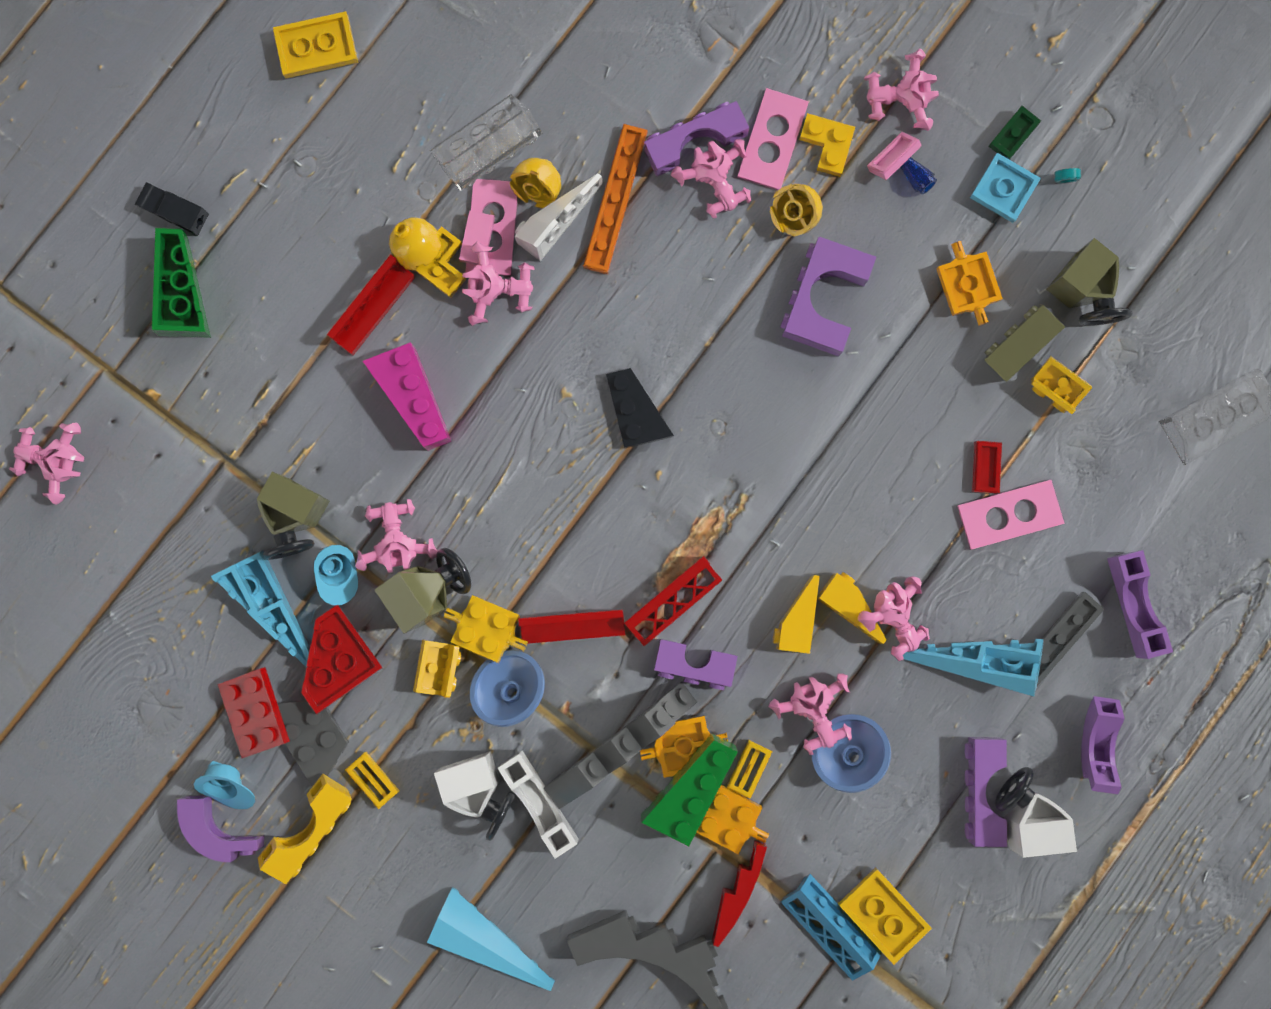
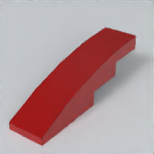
M754 840L749 866L738 865L734 888L728 889L723 887L712 936L713 946H720L736 924L750 899L760 875L767 846L763 842Z

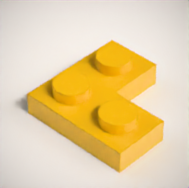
M807 113L799 140L823 147L817 171L841 177L855 127Z
M441 226L438 230L441 248L437 256L426 266L423 263L416 266L418 269L415 271L448 297L452 298L466 280L462 273L448 263L462 246V242Z

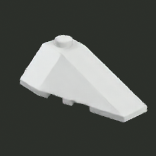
M597 173L532 215L527 222L522 221L515 230L517 244L541 262L601 187L602 176Z

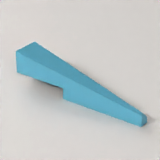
M264 550L211 576L215 582H218L228 592L232 599H235L247 610V613L306 667L310 646L269 561L265 560L262 556Z
M1035 639L1034 643L1019 644V640H1011L1010 644L993 645L992 641L951 643V647L936 648L935 644H927L926 648L906 652L903 657L908 661L1035 696L1043 639Z
M452 887L427 943L551 991L555 980L552 977L550 978L538 967V964L533 959L531 960L526 956L519 946L493 922L487 920L472 903H469L459 894L457 889Z

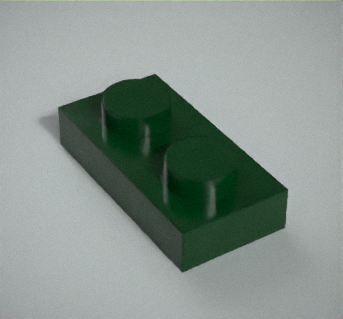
M1021 106L988 147L1010 160L1041 120L1024 106Z

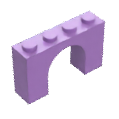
M818 237L815 244L810 243L805 256L809 258L807 267L802 266L797 278V281L801 282L799 290H793L789 304L793 305L790 314L785 313L780 328L784 329L782 337L839 357L844 350L851 328L825 319L814 310L810 300L811 287L818 280L826 277L841 278L864 287L869 280L876 256Z

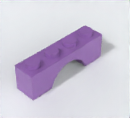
M737 101L730 104L725 102L717 106L715 111L708 114L702 112L696 115L688 123L680 122L673 125L670 131L663 134L659 132L652 134L644 142V151L656 177L680 165V153L683 147L691 140L699 137H709L717 140L725 147L734 143L736 139L747 137L749 126Z
M1132 551L1107 558L1136 658L1150 659L1172 653L1173 649L1166 626L1159 621L1150 603L1148 580L1151 575L1144 551Z
M968 737V743L965 744V758L968 759V770L965 771V784L969 786V796L965 797V810L969 812V823L965 824L966 839H969V843L975 847H1007V820L996 815L989 807L986 799V787L989 779L995 772L1007 767V740L997 737Z

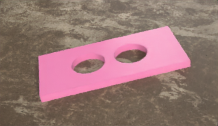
M766 88L745 152L747 157L743 158L737 178L775 190H779L782 187L809 101ZM774 116L784 118L788 123V131L782 136L770 134L767 130V122L770 118ZM773 143L778 147L780 156L775 162L766 163L759 158L758 149L762 144Z
M473 179L471 211L483 213L484 208L491 203H497L504 209L503 219L494 224L492 230L502 237V245L497 251L488 252L489 264H493V268L496 269L499 276L511 277L518 196L511 189L510 181ZM466 263L465 272L472 271L476 265Z
M1052 480L957 506L970 550L1065 524ZM1020 500H1028L1035 507V516L1029 522H1022L1015 516L1014 507ZM994 507L1001 508L1007 514V524L1000 530L992 529L986 522L987 512Z

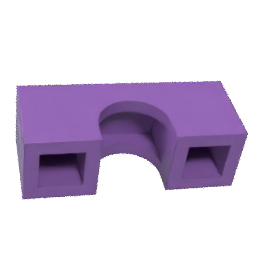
M660 639L654 670L659 671L658 676L673 679L674 675L683 676V682L699 685L700 680L710 682V688L724 690L725 686H732L738 656L710 650L707 663L702 667L695 668L689 666L685 660L686 644Z

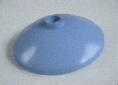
M505 651L499 664L487 659L479 667L471 683L470 701L473 710L483 721L493 726L507 727L522 722L535 711L543 697L545 688L543 671L530 655L520 651ZM517 691L516 695L511 698V695Z
M848 714L832 719V730L842 728L845 723L851 728L852 739L849 741L846 737L838 740L831 748L820 747L813 750L812 762L817 774L828 786L841 792L856 793L873 787L883 778L890 764L891 747L887 735L875 721L862 715ZM853 755H859V759L856 762H851Z

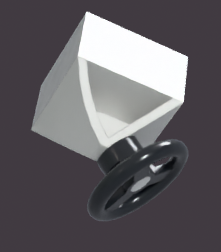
M491 751L438 769L434 776L443 804L461 814L473 817L481 816L480 818L492 822L486 834V839L489 841L493 840L515 798V794L512 791L508 792L502 804L491 799L500 782Z
M1024 767L1016 771L1002 786L995 800V806L1000 811H1005L1017 804L1015 808L1004 816L1007 820L1008 848L1023 858L1077 852L1073 819L1057 804L1029 788L1033 780V770L1031 768Z

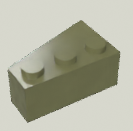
M1044 305L1032 306L1023 315L1026 318L1018 326L1016 324L1012 325L1004 333L1006 338L1000 344L995 342L984 352L987 355L984 360L1006 382L1065 328Z

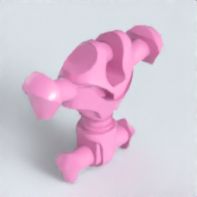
M919 48L916 52L905 55V59L910 61L909 71H905V75L900 83L897 84V87H891L888 84L879 87L878 78L881 75L875 71L864 77L865 81H869V90L866 97L872 108V114L868 115L870 119L880 121L885 117L881 104L890 105L893 101H899L906 106L910 113L914 112L917 123L914 124L913 128H921L926 131L932 128L933 120L926 117L924 109L927 108L928 103L939 96L938 91H931V84L937 81V76L920 71V62L926 57L922 49Z
M742 139L734 140L733 148L727 152L714 141L708 142V151L704 153L697 147L694 150L692 168L682 170L681 167L676 166L671 172V176L680 183L681 187L684 185V180L693 178L696 179V182H705L713 186L715 189L714 195L718 202L714 204L707 203L706 210L712 218H717L716 214L723 210H734L738 203L745 200L747 203L752 201L750 190L743 187L742 191L734 194L732 185H729L726 181L728 170L733 165L732 160L738 156L741 158L747 157L744 149L745 141Z
M476 242L471 250L477 253L479 265H476L472 271L463 273V277L469 279L468 289H462V293L470 296L473 302L476 303L474 315L471 314L468 317L469 323L472 326L478 323H488V320L484 318L486 306H491L494 299L501 295V293L507 294L509 297L518 294L519 300L516 309L521 313L531 311L532 307L528 306L529 295L533 291L530 271L535 270L534 266L525 262L519 265L520 280H515L514 277L502 279L499 273L496 272V269L493 268V264H489L487 251H491L493 247H487Z
M61 423L59 427L64 431L60 440H53L45 449H41L39 445L31 446L32 437L35 435L33 428L19 429V432H22L20 443L13 450L16 459L14 467H10L9 470L14 472L16 476H21L26 473V470H24L26 461L32 465L38 464L44 479L49 480L48 493L42 494L55 505L61 503L65 498V494H59L60 482L80 477L81 472L72 470L74 460L84 462L85 457L70 445L74 434H81V427L78 423Z
M407 499L405 504L397 505L396 503L388 502L380 508L371 509L370 505L366 507L365 517L369 522L383 517L382 527H384L386 534L381 539V542L374 546V551L362 555L357 550L358 557L355 568L365 571L367 568L366 564L378 561V563L386 567L388 573H393V567L403 566L404 570L409 569L412 560L416 558V554H428V557L431 559L436 558L438 550L433 543V538L429 539V544H416L415 539H411L404 535L403 532H400L402 522L398 515L407 513L413 515L415 510L410 499Z
M914 576L906 578L904 581L905 589L895 582L889 584L886 590H881L877 594L874 603L875 612L862 611L858 616V621L869 632L875 629V623L877 622L891 625L896 629L895 636L900 644L896 647L892 646L891 655L895 656L898 661L904 659L903 655L906 652L917 650L920 641H928L930 639L928 628L920 625L916 631L915 627L909 624L908 621L912 607L910 598L914 594H922L921 580Z
M843 673L837 674V681L828 687L826 684L819 683L814 677H809L810 683L800 687L798 682L794 683V694L790 698L791 701L779 703L778 700L773 699L769 703L768 707L774 711L778 720L781 718V713L794 711V715L808 717L810 720H813V730L817 732L818 737L809 741L804 739L803 748L807 750L809 755H814L813 750L820 747L831 748L838 740L847 737L849 741L852 739L850 727L844 723L842 728L833 731L831 728L832 721L829 722L825 715L829 705L834 700L833 695L841 690H844L846 693L850 692L847 685L848 675Z

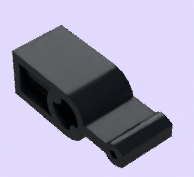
M147 182L135 202L137 207L197 236L209 215L201 206Z

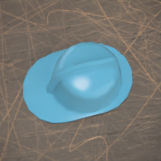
M331 545L318 553L314 560V575L320 597L331 605H343L349 602L355 596L358 589V577L352 552L342 545Z
M212 761L208 765L204 776L197 778L194 782V788L199 793L209 796L231 808L248 809L255 803L254 794L242 785L239 771L231 765Z

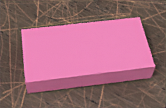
M901 132L867 165L869 172L887 180L922 146L920 140Z
M469 210L459 257L460 262L479 265L477 253H474L471 249L476 242L489 247L495 221L494 215Z

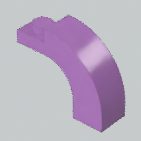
M1093 696L1086 714L1081 745V763L1083 777L1089 778L1092 791L1119 794L1122 788L1115 763V745L1118 732L1125 718L1120 700Z
M200 795L185 796L177 799V816L180 829L187 842L203 856L215 861L232 862L238 858V851L239 855L242 856L254 855L257 850L264 847V836H231L222 832L215 824L212 816L211 797Z

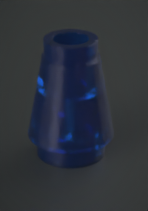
M912 157L900 167L915 192H920L922 195L927 193L937 182V179L934 177L935 173Z

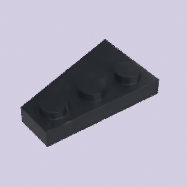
M631 368L606 374L624 449L674 437Z

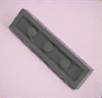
M1086 592L1079 594L1041 638L1043 639V649L1037 686L1105 610Z

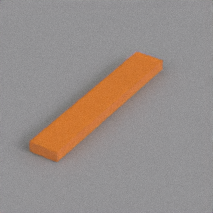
M623 124L583 268L608 275L644 148V142L648 134L646 129Z

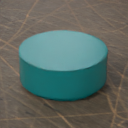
M1068 168L1055 171V182L1071 183L1079 181L1081 179V169Z

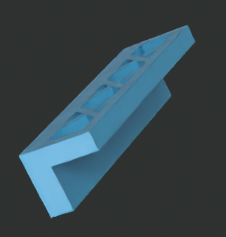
M811 874L803 878L796 890L783 897L781 903L852 981L874 970L882 952ZM798 898L805 906V909L797 907L793 900ZM811 919L819 921L823 925V929L816 927L811 922ZM829 939L837 941L841 948L834 947L829 942ZM847 959L856 961L860 967L855 970Z

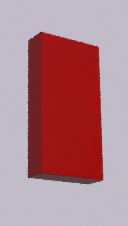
M974 442L972 492L1000 493L1002 442Z

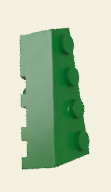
M155 228L152 331L158 336L211 338L187 235L182 229Z
M711 734L691 756L687 764L676 773L666 788L662 789L655 797L656 799L641 813V823L689 847L738 753L736 746Z

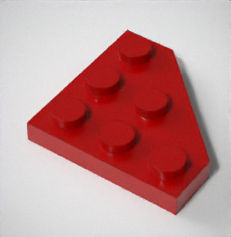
M338 605L315 619L313 638L301 693L314 712L319 714L383 668Z

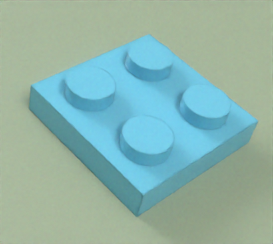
M997 153L970 198L1014 223L1041 178Z

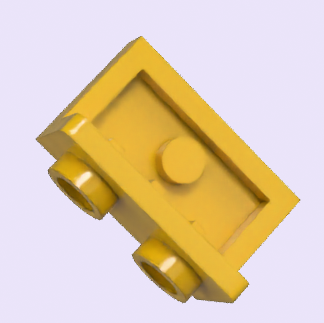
M1051 355L1031 378L1032 390L1042 398L1048 396L1054 401L1052 405L1062 413L1068 411L1073 414L1076 411V406L1092 389V385Z
M422 640L413 691L450 698L451 692H454L456 688V677H454L456 666L460 664L461 660L459 646Z

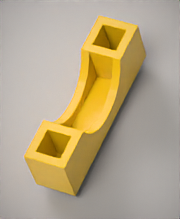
M325 774L319 777L306 794L309 804L313 809L311 820L306 828L291 837H273L257 858L261 871L284 884H287L291 878L298 875L302 868V863L308 856L310 857L315 853L318 842L324 835H328L331 832L335 820L340 814H344L351 804L352 798L348 789Z

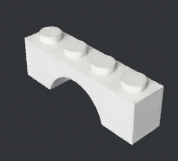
M523 750L498 767L499 772L511 791L519 797L530 813L542 840L553 857L556 859L577 845V835L561 810L558 809L544 790L545 785Z

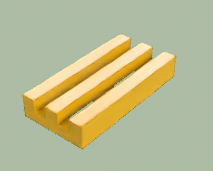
M748 739L726 787L751 799L773 751ZM751 748H754L755 751L737 787L734 784ZM760 752H763L765 754L748 790L745 791L743 788Z
M364 752L345 769L378 809L400 791L367 752ZM362 761H365L368 764V766L374 771V773L391 791L389 794L377 781V779L371 774V772L365 767ZM354 768H359V770L365 775V777L383 796L382 800H380L375 795V793L358 775Z

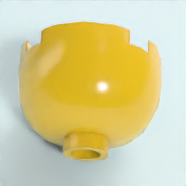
M528 158L520 162L510 176L512 180L509 184L515 195L528 203L529 199L536 202L535 207L545 208L554 202L561 189L560 174L553 164L546 159Z
M794 183L780 188L773 196L774 200L773 206H770V215L772 222L782 233L785 232L790 236H798L808 233L818 225L822 217L823 206L821 198L815 189L808 185Z
M415 217L404 219L393 228L389 236L391 254L405 269L417 270L416 266L422 263L426 266L437 256L441 248V242L439 241L440 233L424 219Z

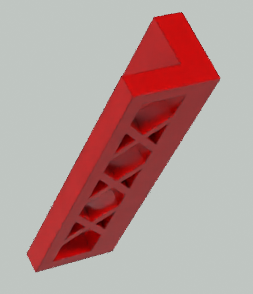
M390 254L327 335L354 356L415 279V275L401 266L397 259Z
M703 556L624 624L640 643L646 646L718 585L722 579ZM706 568L715 580L708 586H696L697 575ZM694 578L693 585H686ZM682 587L693 588L692 600L688 603L677 602V592ZM696 589H703L698 595H696ZM674 595V602H668L667 600ZM662 604L673 605V616L668 620L657 619L658 608ZM676 605H682L683 607L676 612ZM655 611L654 619L647 618L650 614H652ZM643 620L654 621L653 633L644 639L635 627ZM657 622H664L659 628L656 629Z
M623 610L518 618L519 626H521L522 640L528 641V644L625 635Z

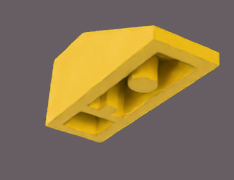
M844 572L841 575L834 573L817 596V600L877 643L884 644L887 639L878 623H875V629L869 632L858 621L860 612H872L859 588L853 584L855 580Z
M813 575L809 578L779 623V628L774 629L773 644H777L776 649L810 654L820 576Z

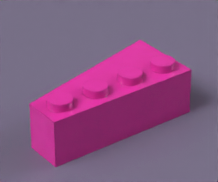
M411 342L363 361L426 450L429 451L452 442L417 350Z

